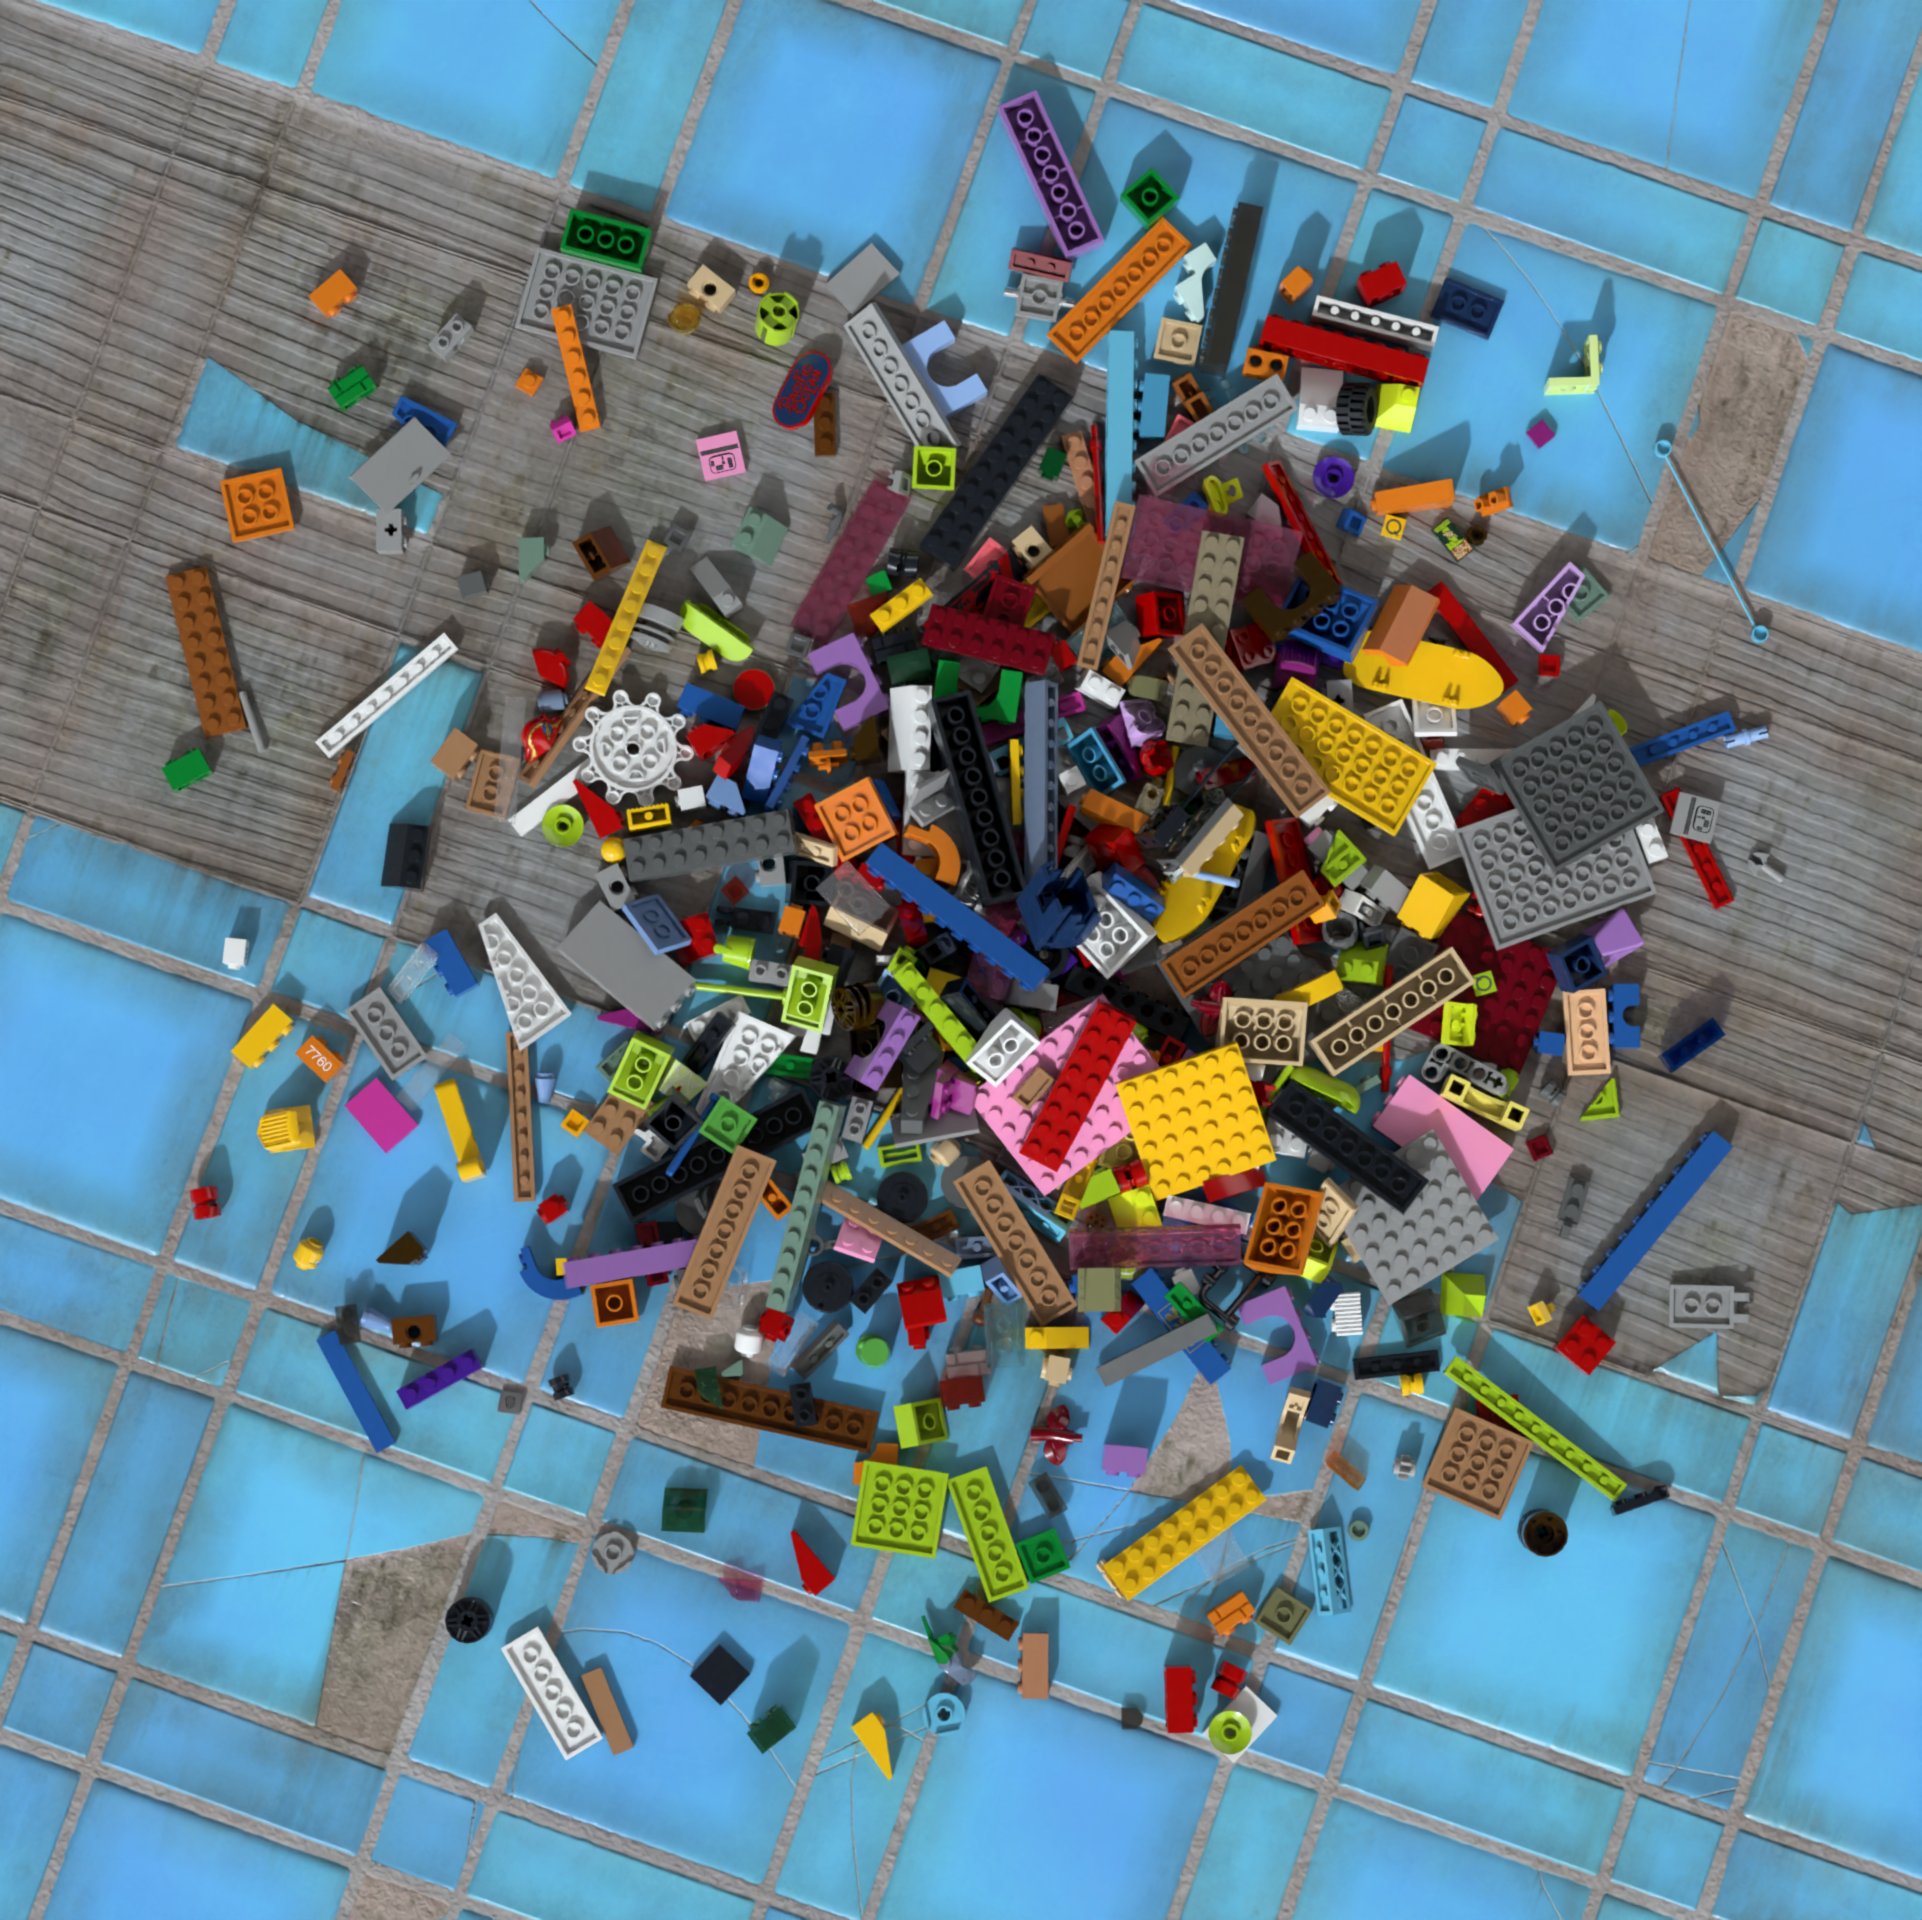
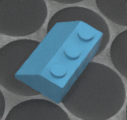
M1094 726L1065 746L1089 788L1109 796L1126 784L1125 777Z

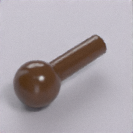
M988 1286L985 1289L979 1310L975 1311L972 1317L973 1322L977 1326H985L989 1322L990 1317L987 1311L993 1291Z

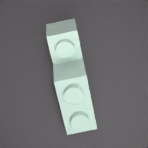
M1206 242L1184 256L1183 267L1188 274L1192 273V276L1176 285L1174 288L1175 294H1173L1179 305L1183 304L1187 310L1185 314L1189 321H1194L1198 325L1202 323L1204 317L1202 277L1211 267L1216 265L1217 261Z

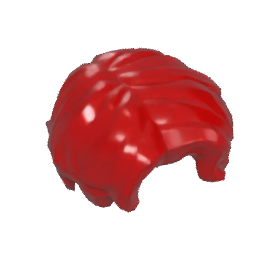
M1149 739L1143 743L1139 757L1146 773L1151 776H1163V774L1173 768L1172 754L1165 740L1155 741Z

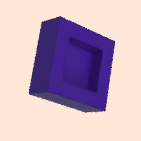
M1324 652L1321 665L1341 670L1344 660Z

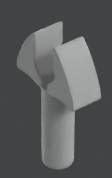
M1760 852L1752 854L1759 858L1761 863L1756 865L1750 859L1748 860V865L1754 875L1758 871H1764L1778 882L1784 881L1785 876L1768 864L1767 858L1770 856L1769 854Z

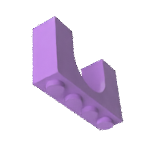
M854 633L808 653V658L817 676L837 666L850 665L857 668L865 678L866 685L863 694L854 702L834 710L843 732L865 723L870 716L875 715L876 718L889 712L888 705H890L887 693L882 694L880 686H882V682L878 674L873 675L871 667H873V663L869 655L864 656L862 648H864V644L860 636L855 637Z
M889 999L886 1000L877 1018L885 1022L884 1033L878 1045L865 1058L855 1054L844 1071L847 1075L875 1091H878L921 1018Z
M1285 1286L1246 1301L1238 1309L1244 1325L1267 1316H1278L1286 1320L1292 1328L1294 1339L1290 1350L1285 1355L1261 1365L1269 1385L1318 1365L1316 1361L1319 1360L1316 1349H1311L1308 1341L1311 1340L1307 1328L1303 1329L1301 1326L1302 1315L1298 1308L1294 1309L1291 1302L1295 1300L1290 1288L1286 1290Z

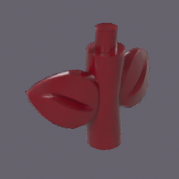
M1222 979L1212 985L1209 991V998L1191 999L1190 1006L1197 1007L1199 1012H1204L1200 1019V1029L1205 1037L1217 1033L1222 998L1232 997L1230 985Z
M1059 1405L1048 1413L1046 1417L1047 1426L1031 1427L1030 1441H1046L1043 1453L1049 1462L1057 1466L1063 1463L1066 1458V1444L1073 1445L1074 1442H1082L1083 1434L1074 1433V1430L1067 1429L1070 1424V1415L1065 1405Z

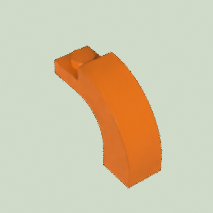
M918 824L908 825L904 830L903 837L926 845L935 855L936 870L932 881L952 890L956 886L960 873V857L953 840L946 832L933 824L927 828V831Z

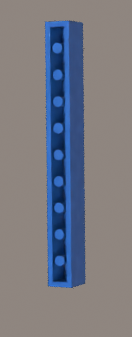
M882 842L866 861V865L869 868L867 871L875 878L880 876L885 880L884 884L893 891L895 889L899 890L902 893L900 896L909 903L913 901L919 905L917 909L926 916L928 914L936 918L934 920L935 923L942 928L948 927L952 930L951 934L959 941L964 939L968 942V947L973 952L978 954L980 951L986 956L984 959L994 967L996 964L1003 969L1001 972L1010 979L1013 977L1019 981L1018 985L1025 991L1029 992L1031 990L1036 993L1051 972L1047 966Z
M1714 1130L1709 1133H1703L1698 1139L1700 1143L1695 1150L1691 1148L1685 1155V1163L1682 1166L1678 1164L1671 1172V1175H1673L1669 1182L1664 1181L1658 1188L1660 1193L1655 1199L1651 1197L1644 1205L1646 1208L1642 1215L1638 1213L1631 1221L1633 1226L1629 1231L1624 1230L1617 1239L1620 1241L1615 1248L1611 1246L1604 1254L1606 1259L1603 1263H1597L1590 1272L1593 1275L1589 1280L1584 1279L1577 1287L1579 1292L1576 1295L1592 1309L1599 1311L1733 1148L1731 1144Z

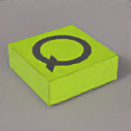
M1491 970L1472 976L1475 980L1472 986L1476 997L1497 991Z

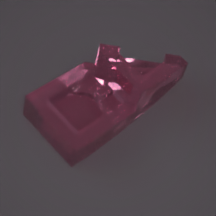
M719 1577V1582L727 1588L733 1598L741 1601L760 1602L762 1580Z

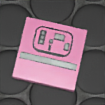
M737 431L696 440L705 481L746 472Z

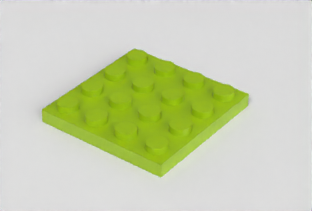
M864 1460L851 1545L935 1559L949 1473Z

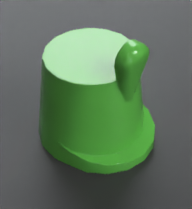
M867 1334L858 1340L856 1355L865 1366L879 1369L890 1361L892 1349L885 1338L876 1334Z

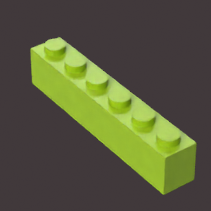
M906 959L890 974L927 1019L935 1025L937 1031L970 1071L975 1073L976 1071L966 1064L965 1061L977 1042L913 964Z

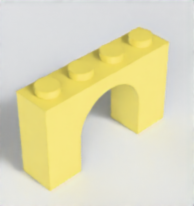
M1454 1074L1446 1077L1438 1094L1439 1096L1514 1132L1522 1129L1530 1109L1513 1101L1505 1102L1486 1095L1471 1087V1082Z

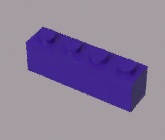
M470 1349L398 1389L396 1392L405 1409L409 1410L484 1367L475 1350Z

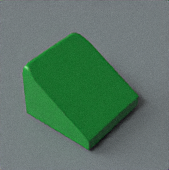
M885 570L865 579L872 598L892 592V587Z

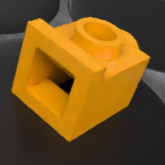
M1332 889L1328 890L1326 895H1320L1325 906L1310 915L1315 924L1336 919L1342 904Z

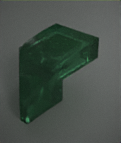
M716 1366L695 1370L697 1388L702 1398L709 1400L717 1408L723 1409Z

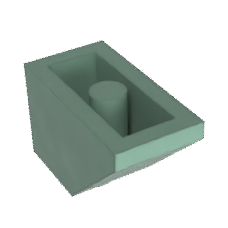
M544 537L518 538L519 580L521 583H526L546 562V556L550 555L549 543H546Z

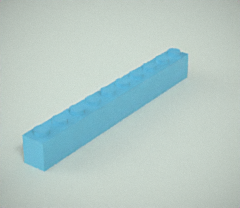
M1109 330L1107 335L1104 485L1105 539L1114 502L1118 501L1135 505V501H1132V494H1135L1136 482L1132 481V473L1136 471L1135 460H1132V453L1136 452V440H1133V432H1136L1137 421L1133 419V412L1137 410V399H1133V391H1137V379H1134V371H1137L1138 360L1134 358V351H1137L1138 338H1134V331ZM1135 522L1131 524L1128 541L1131 535L1135 533Z

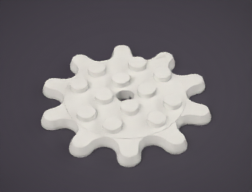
M617 690L613 694L614 707L611 711L602 712L593 706L585 711V718L592 724L593 731L589 736L576 737L572 743L574 750L587 753L591 761L590 765L582 770L580 778L586 784L593 783L596 780H603L608 787L605 798L611 805L618 804L625 793L631 792L637 796L638 802L642 807H648L654 802L653 789L656 786L664 785L672 791L678 790L681 787L682 782L674 772V765L678 761H689L694 755L692 747L682 745L676 740V733L685 726L686 719L681 714H674L668 718L663 717L659 713L661 698L657 693H649L642 704L634 705L630 702L628 694L624 690ZM629 744H636L639 747V752L635 755L629 754L627 751Z

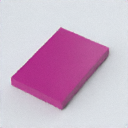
M377 1077L344 1105L386 1154L419 1126Z

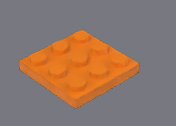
M282 468L219 481L233 543L295 530Z
M870 776L814 805L832 843L838 845V855L842 862L898 834Z

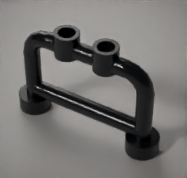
M1237 1253L1229 1255L1225 1260L1219 1258L1212 1267L1215 1270L1212 1275L1207 1272L1200 1280V1283L1203 1285L1198 1291L1200 1303L1225 1323L1223 1327L1229 1332L1240 1321V1318L1234 1313L1257 1286L1261 1284L1268 1289L1278 1276L1272 1273L1252 1270L1243 1263L1245 1256ZM1239 1262L1256 1276L1224 1312L1207 1298V1292L1214 1287L1232 1263Z

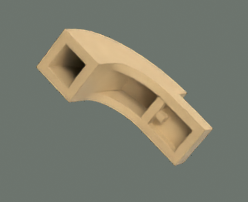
M1290 1387L1279 1418L1270 1459L1291 1464L1311 1392Z

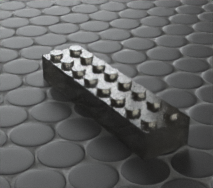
M1239 202L1237 208L1233 207L1229 223L1233 228H1228L1225 245L1229 247H1224L1220 264L1224 268H1219L1216 285L1220 287L1215 288L1211 304L1215 306V309H1210L1207 325L1211 327L1210 329L1206 328L1202 344L1206 346V349H1201L1198 365L1202 366L1201 373L1225 378L1263 212V207Z

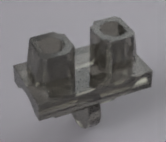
M357 1304L335 1307L339 1344L345 1345L362 1342Z

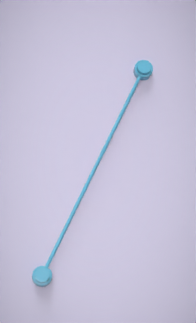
M1667 440L1658 441L1654 446V453L1656 454V456L1660 458H1665L1667 460L1677 482L1679 483L1690 507L1692 508L1702 530L1704 531L1714 553L1716 554L1726 576L1728 577L1738 599L1740 600L1750 622L1754 627V629L1751 631V639L1755 643H1763L1769 636L1768 629L1762 625L1756 626L1730 574L1728 573L1718 551L1716 550L1706 528L1704 527L1694 505L1692 504L1682 482L1680 481L1670 459L1668 458V455L1672 451L1671 443Z

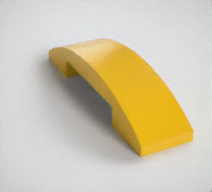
M1100 1155L1067 1179L1054 1211L1055 1214L1074 1221Z

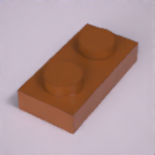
M346 749L345 754L341 753L337 765H340L338 771L332 774L329 782L333 791L342 793L357 756L355 752Z

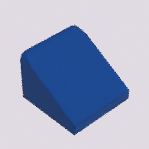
M1344 508L1336 527L1359 537L1367 517L1351 508Z

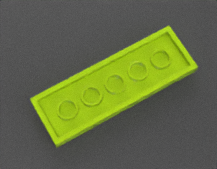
M987 1466L948 1479L947 1484L988 1601L992 1602L1029 1589Z

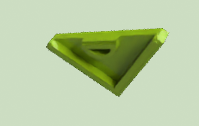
M1615 1078L1609 1080L1580 1117V1121L1620 1117Z

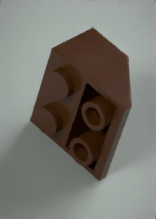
M611 526L590 532L572 543L595 583L631 563Z

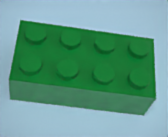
M570 209L560 250L563 254L643 274L653 239L652 229Z

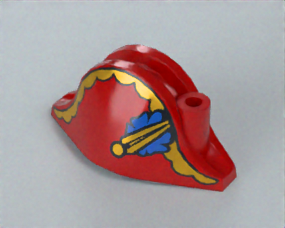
M541 714L539 718L531 719L526 723L521 733V740L525 747V760L531 764L551 747L561 727L562 718L559 716L549 718L545 714Z

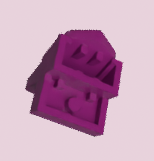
M1294 639L1286 640L1283 645H1279L1272 687L1283 688L1289 679L1294 677L1310 688L1315 689L1321 652Z
M948 1059L937 1069L930 1116L937 1120L944 1113L946 1114L950 1108L970 1115L973 1112L976 1100V1082Z

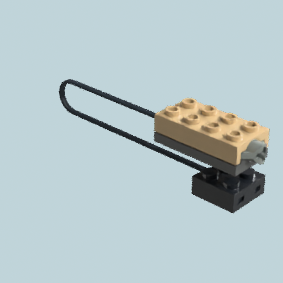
M1285 686L1266 705L1267 709L1278 699ZM1238 741L1231 746L1181 806L1171 805L1169 807L1168 805H1160L1134 835L1144 848L1166 847L1156 860L1164 868L1163 873L1173 883H1176L1180 877L1196 876L1201 871L1202 864L1213 857V851L1227 840L1229 832L1239 826V820L1244 816L1231 800L1258 769L1256 765L1229 797L1219 799L1208 798L1187 824L1186 821L1190 816L1184 811V808L1239 745ZM1176 832H1179L1177 836L1173 839L1172 837L1176 834Z

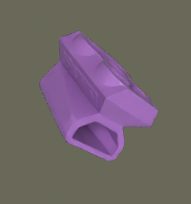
M1623 908L1583 931L1584 935L1593 936L1605 968L1644 945L1641 936Z

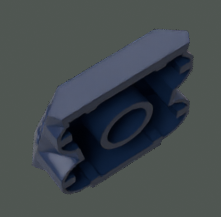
M1327 1275L1304 1307V1312L1315 1318H1327V1311L1340 1293H1344L1342 1284L1330 1275Z

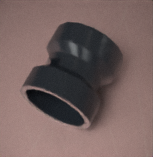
M568 1374L548 1380L549 1386L554 1391V1401L575 1394L573 1388L569 1385L570 1378Z

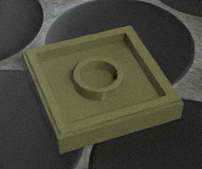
M1276 1585L1253 1622L1288 1645H1291L1313 1609Z

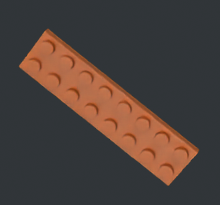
M1162 217L1046 336L1077 365L1109 330L1187 254L1193 245Z

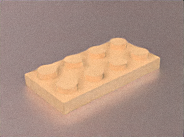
M1586 989L1575 993L1562 991L1567 1076L1610 1074L1611 1065L1605 989Z

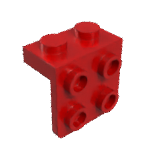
M1257 623L1228 631L1224 651L1241 674L1250 668L1277 660L1278 653L1275 645Z

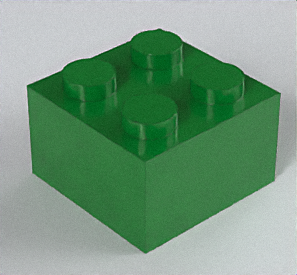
M1152 167L1120 195V202L1147 231L1179 204L1180 199Z

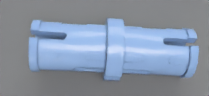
M1765 725L1750 730L1745 728L1741 732L1724 735V741H1730L1724 743L1725 747L1729 749L1741 744L1750 745L1753 741L1767 739L1768 733H1765L1767 728Z

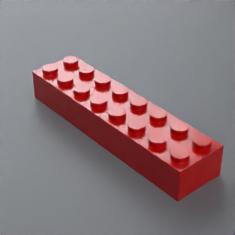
M1277 314L1267 315L1258 345L1264 348L1265 351H1282L1291 358L1387 384H1405L1420 387L1421 389L1430 361L1424 354L1416 352L1409 354L1405 352L1406 350L1399 347L1387 348L1381 342H1365V339L1359 336L1350 338L1344 336V333L1340 331H1324V328L1321 326H1306L1302 321L1295 319L1292 321L1284 320V317Z
M1099 998L1097 999L1019 1147L1020 1154L1058 1172L1136 1025V1017Z

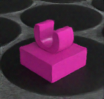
M561 415L562 419L556 422L551 420L549 425L558 443L577 435L569 417H565V415Z

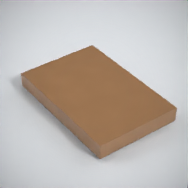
M480 748L465 810L506 820L522 759Z

